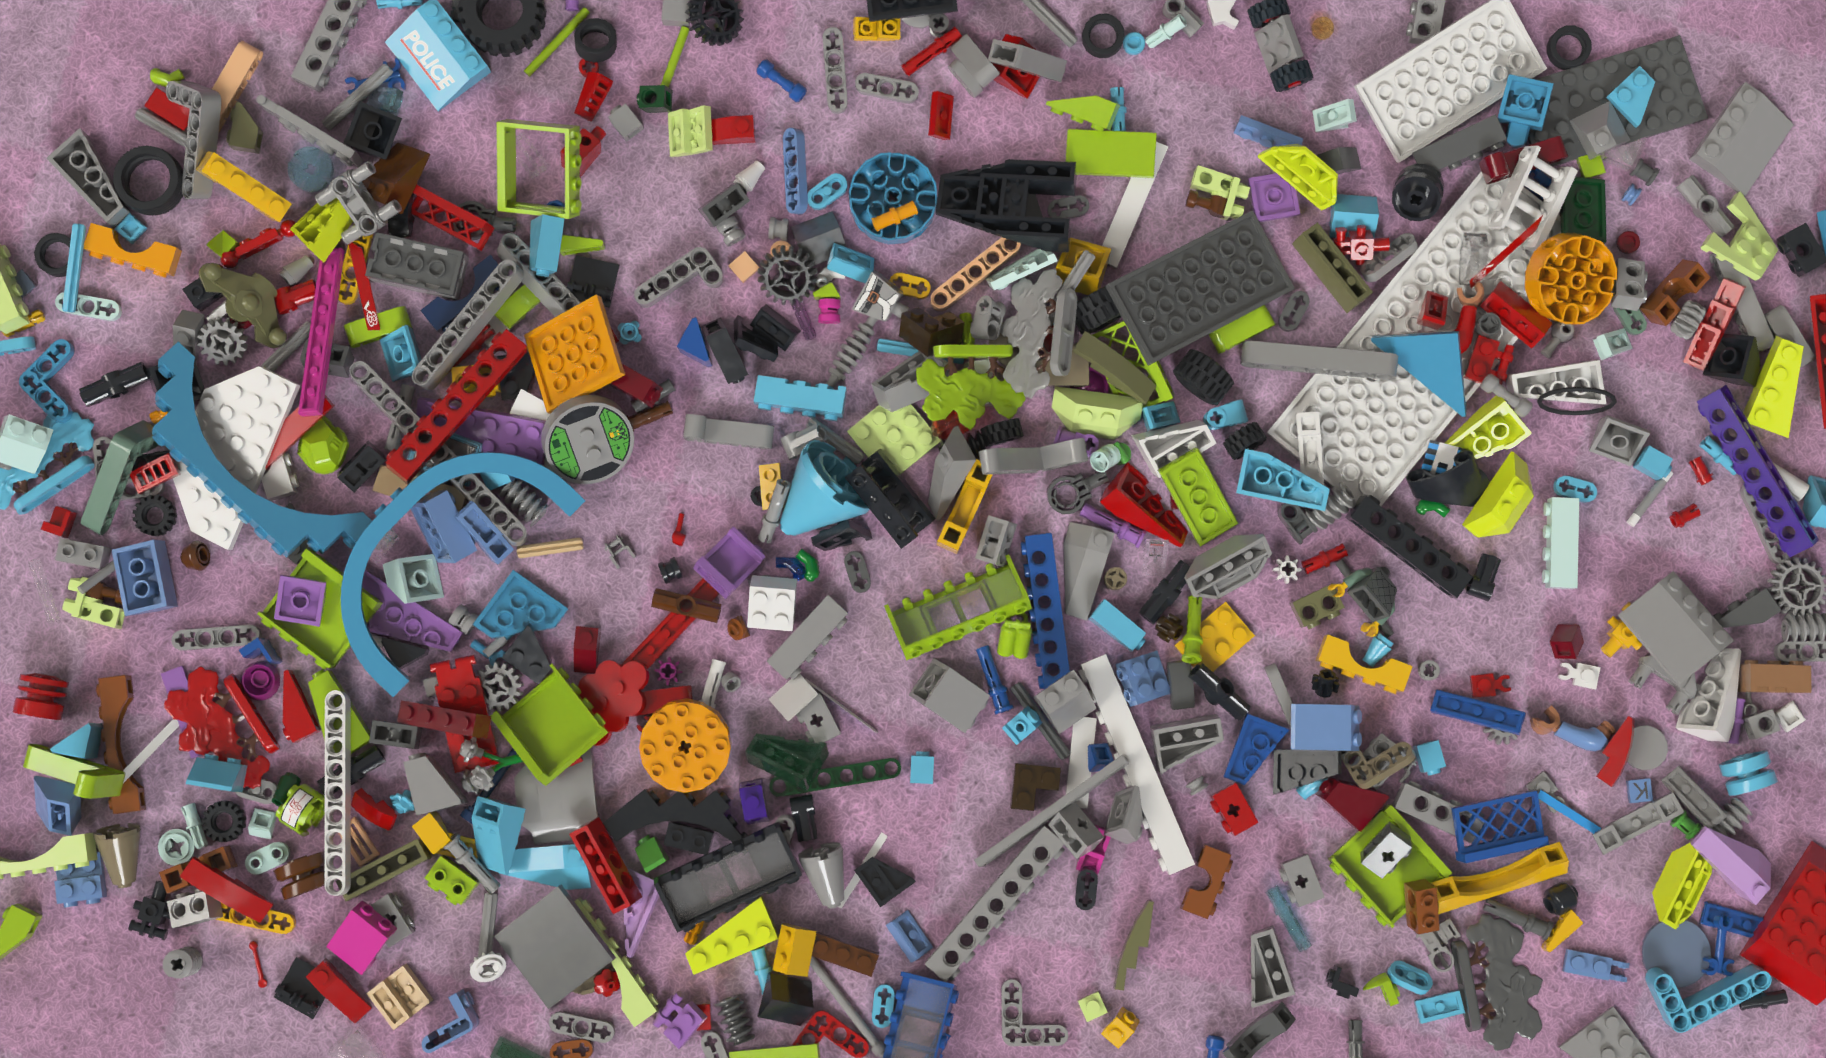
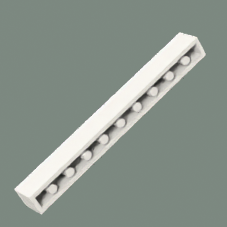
M1102 655L1081 664V670H1078L1082 682H1087L1089 686V694L1099 710L1095 713L1100 725L1105 724L1108 732L1104 733L1109 746L1114 745L1116 753L1113 754L1114 759L1124 755L1129 761V764L1123 768L1125 774L1122 777L1127 788L1135 785L1139 787L1143 814L1142 825L1145 830L1149 828L1152 835L1149 838V842L1153 850H1158L1161 858L1157 860L1162 872L1167 871L1171 875L1195 865L1107 655Z

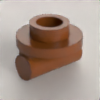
M742 615L729 620L727 630L734 640H741L750 636Z

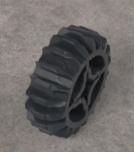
M688 1L687 6L689 9L685 13L690 16V18L686 19V22L692 25L689 31L695 30L694 38L701 37V43L705 44L708 42L709 46L716 44L717 46H722L724 43L732 42V38H736L739 35L738 31L743 28L739 24L744 20V18L739 16L744 11L738 9L741 1ZM705 2V12L702 14V6ZM725 18H727V26L724 30Z

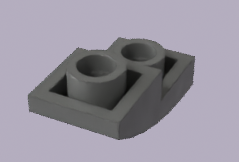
M1182 660L1167 662V681L1170 685V707L1172 710L1195 708L1194 684L1188 677L1189 672L1192 670L1191 664L1185 663Z

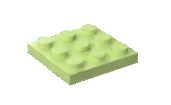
M911 404L894 412H890L878 405L847 431L867 457L881 449L900 474L941 441Z

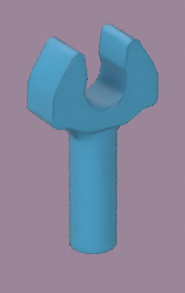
M476 639L470 645V647L489 659L492 667L497 659L502 658L505 653L504 650H500L499 652H494L488 658L483 653V650L486 648L485 645Z

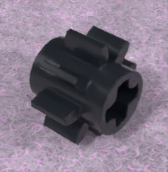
M1321 670L1319 675L1313 674L1312 690H1315L1318 696L1328 698L1332 695V692L1338 693L1340 678L1336 677V674L1331 670Z

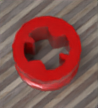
M581 59L579 71L583 77H587V70L583 71V67H586V63L589 61ZM590 62L591 65H595V67L591 69V72L598 73V63Z

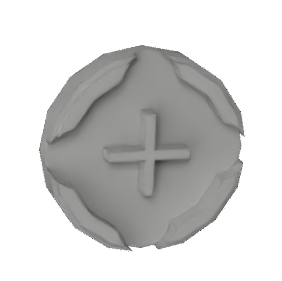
M1648 725L1634 727V737L1627 761L1628 764L1639 770H1652L1660 766L1668 752L1667 741L1664 735L1657 728Z

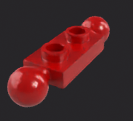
M290 219L285 220L279 229L266 228L256 238H247L239 243L240 246L235 248V252L229 251L222 254V258L220 257L221 264L226 268H233L238 264L239 259L245 260L283 240L284 236L294 237L295 234L290 228L296 222Z

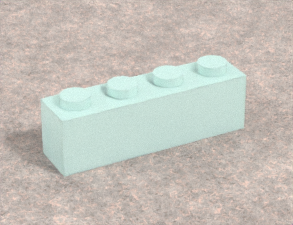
M1551 497L1547 499V503L1545 502L1543 507V514L1547 516V525L1543 527V538H1546V547L1543 548L1542 558L1543 561H1546V570L1542 572V582L1545 583V588L1576 589L1578 588L1579 498Z

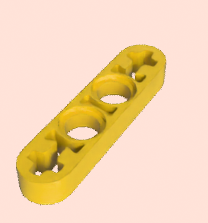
M374 233L362 237L366 244L361 241L352 242L357 246L363 247L365 263L367 262ZM349 245L343 262L338 300L345 305L353 304L359 293L356 278L350 279L347 277V270L353 267ZM344 280L349 283H356L355 287L350 285L349 292L352 293V297H347V300H344V296L341 295L342 291L346 292L348 287L347 284H343Z
M221 903V908H225V909H229V908H230V907L226 906L225 904ZM232 908L229 911V918H227V912H222L223 917L216 919L279 934L292 932L296 926V920L292 914L272 909L267 913L269 921L266 925H261L247 916L244 920H238L235 917L236 910ZM274 914L277 915L275 920L281 921L286 917L290 926L284 930L282 929L283 925L275 923L274 928H272Z

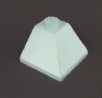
M433 554L399 558L383 564L387 586L405 604L444 598L437 562Z

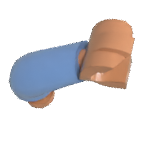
M1552 705L1544 711L1550 719V724L1542 721L1540 718L1530 719L1531 727L1537 734L1546 735L1554 731L1555 736L1579 748L1593 752L1603 750L1609 743L1610 735L1612 736L1616 732L1614 727L1607 721H1603L1601 726L1596 728L1590 727L1589 729L1578 727L1565 721L1560 722L1559 713Z

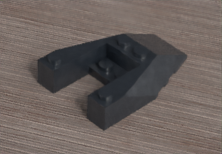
M1008 159L1005 160V163L991 166V164H986L976 170L968 171V169L942 174L940 175L935 213L938 216L1049 252H1069L1071 237L1070 219L1026 217L1028 194L1075 196L1077 180L1076 162Z

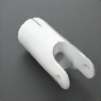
M1774 463L1794 499L1800 501L1807 493L1810 485ZM1758 469L1756 470V475L1760 476Z

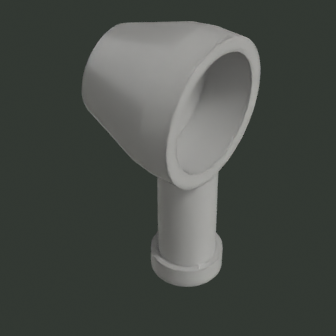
M1556 322L1551 329L1553 338L1542 349L1541 354L1546 358H1550L1560 343H1565L1572 339L1575 332L1574 326L1572 324ZM1563 326L1568 328V333L1563 332Z

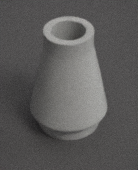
M305 255L282 267L283 270L279 273L289 286L297 285L314 264Z

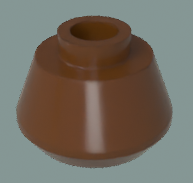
M193 541L182 550L181 562L189 569L203 571L210 563V551L201 541Z

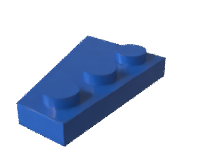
M1247 713L1223 777L1245 785L1267 756L1275 749L1280 740L1288 733L1289 729Z

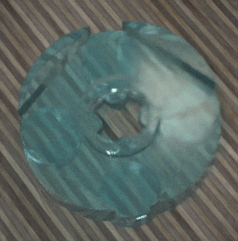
M309 146L303 147L293 154L291 162L289 161L288 175L290 180L299 189L307 192H317L330 184L334 174V166L331 158L324 151ZM309 164L316 167L312 175L305 172Z

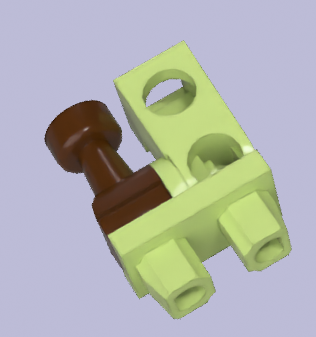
M1198 165L1194 171L1185 207L1194 208L1197 205L1207 209L1213 217L1226 221L1228 218L1236 219L1243 215L1245 207L1234 204L1235 197L1246 200L1250 186L1240 183V178ZM1194 190L1211 193L1210 198L1199 197L1198 192Z
M70 578L68 590L77 591L76 600L66 598L62 610L71 613L73 617L122 629L125 618L124 610L103 604L104 597L114 598L117 604L122 605L119 588L108 587L104 582L100 581L86 593L81 594L77 587L89 578Z

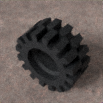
M1019 418L1004 420L980 429L986 447L1010 442L1024 436Z
M1252 422L1245 427L1242 426L1234 434L1229 435V438L1225 439L1223 445L1231 458L1238 460L1244 457L1245 449H1258V446L1262 445L1267 440V437L1259 424Z
M148 495L147 498H141L140 503H136L135 506L137 508L132 513L135 514V517L132 518L136 522V528L140 529L142 533L159 536L165 535L167 531L173 529L171 527L176 524L175 518H177V514L175 513L176 508L170 500L159 495ZM153 507H159L163 512V519L158 524H151L147 519V513Z
M231 801L215 802L203 813L205 815L204 819H202V823H204L203 831L206 830L207 837H211L213 841L228 842L237 839L243 833V828L246 827L244 810L240 809L238 804H234ZM223 812L228 813L233 821L232 826L225 831L219 829L216 824L218 815Z

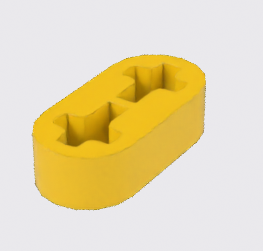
M895 273L889 280L893 283L898 278H902L903 283L909 284L908 287H900L904 296L924 299L929 296L931 291L930 283L921 277L905 273ZM920 283H923L927 291L918 294V290L911 288V285L919 286Z

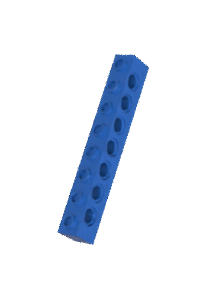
M1052 533L1025 536L1024 542H1020L1022 555L1027 557V564H1023L1025 578L1029 577L1030 586L1026 587L1029 600H1032L1033 608L1029 610L1030 621L1035 622L1036 631H1032L1033 644H1038L1039 653L1035 654L1036 667H1041L1042 676H1038L1039 689H1045L1070 671ZM1041 552L1045 557L1044 562L1036 564L1032 559L1033 553ZM1038 574H1043L1047 577L1048 582L1045 586L1036 584L1035 577ZM1042 596L1050 599V606L1047 609H1043L1038 605V599ZM1047 618L1053 622V629L1051 631L1042 629L1041 621ZM1046 641H1053L1056 644V651L1049 654L1044 650ZM1050 663H1055L1059 667V673L1056 676H1051L1047 673V666Z

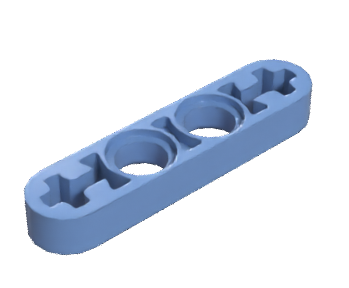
M788 128L783 135L786 208L792 214L801 215L805 213L808 207L805 136L800 129ZM796 155L797 162L793 165V157ZM797 177L798 184L794 187V179Z

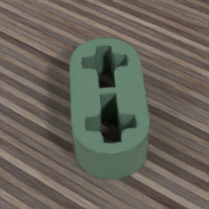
M1613 307L1615 314L1628 334L1639 335L1645 331L1647 322L1640 309L1638 311L1628 310V314L1625 309L1621 310L1620 308ZM1630 316L1633 318L1635 322H1640L1641 325L1638 326L1639 331L1637 328H1631L1633 321L1630 318Z

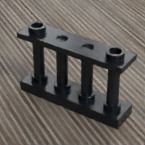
M881 449L864 460L859 467L845 477L901 549L919 536L917 533L936 519Z

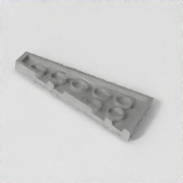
M1613 1006L1558 1046L1573 1058H1651Z

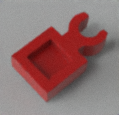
M1493 673L1471 675L1472 698L1496 696L1495 689L1501 692L1511 691V687L1504 688L1501 684L1503 679H1509L1510 676L1501 675L1494 680Z

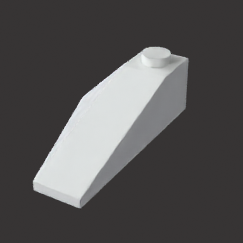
M1725 648L1712 658L1705 669L1707 676L1702 684L1696 683L1695 697L1691 699L1690 703L1686 702L1682 707L1676 729L1708 741L1729 742L1735 721L1741 660L1740 649Z

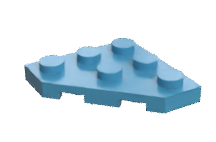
M513 570L478 616L473 626L492 639L520 634L528 623L533 626L534 632L556 628L569 609Z

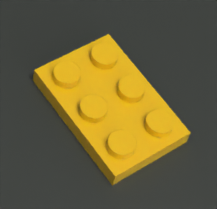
M1224 602L1201 622L1200 635L1203 638V644L1200 647L1201 663L1214 672L1255 636L1227 602ZM1182 638L1174 646L1183 655L1185 644Z

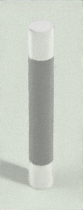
M1670 471L1666 478L1663 477L1656 481L1626 523L1632 527L1637 524L1673 475L1672 471Z

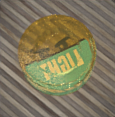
M1327 17L1317 18L1311 26L1312 35L1318 40L1328 39L1334 31V24Z

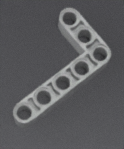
M169 81L166 86L167 98L174 103L190 108L182 194L186 199H209L212 195L213 181L196 171V168L208 151L216 153L221 96L217 91L194 82Z
M1084 438L1072 439L1043 447L992 448L979 451L983 475L1038 473L1040 470L1044 472L1088 461Z

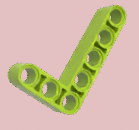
M28 744L23 764L24 768L75 784L73 794L88 799L120 796L126 774L123 771L83 758L52 753L49 747L39 744Z

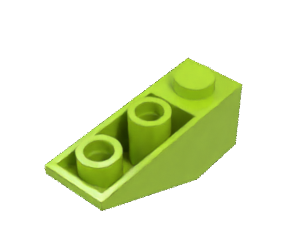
M1099 96L1046 102V105L1051 106V112L1061 116L1066 112L1072 115L1071 120L1081 124L1086 120L1092 123L1091 128L1103 132L1104 128L1111 130L1120 108L1119 104Z
M20 904L7 907L3 913L2 919L4 921L0 927V960L33 936L43 915Z

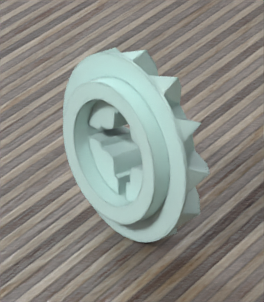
M169 830L162 835L158 843L160 857L170 865L188 862L194 853L195 844L192 836L185 830ZM173 841L176 843L184 842L180 848L181 853L178 851L169 853L172 850L171 848L174 847Z

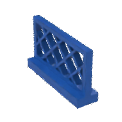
M1537 790L1451 808L1458 851H1455L1457 861L1470 863L1549 845L1548 836L1544 835ZM1531 797L1532 806L1526 811L1520 805L1525 798ZM1504 802H1509L1513 805L1508 816L1499 811ZM1486 806L1493 810L1487 820L1479 816L1483 807ZM1518 809L1526 814L1519 825L1512 820ZM1468 811L1472 814L1466 825L1460 822L1459 812ZM1497 814L1505 819L1499 830L1491 825ZM1476 818L1484 823L1478 834L1470 829ZM1530 818L1535 821L1536 831L1528 832L1524 829ZM1509 822L1517 827L1514 834L1510 837L1503 833ZM1488 827L1497 832L1491 841H1486L1482 838ZM1467 832L1476 837L1471 845L1464 846L1463 838Z

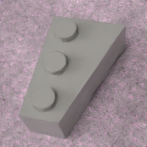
M1217 714L1150 726L1157 770L1160 774L1224 741L1221 719Z

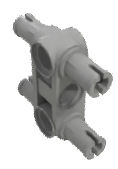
M367 161L355 170L349 169L331 180L329 187L315 195V199L320 206H324L337 198L355 223V225L341 233V237L346 244L352 243L361 236H369L387 224L388 219L402 211V207L397 200H393L379 208L362 183L363 180L376 172L374 165L370 161ZM342 180L347 182L348 188L343 185ZM368 218L373 220L374 226L369 223Z

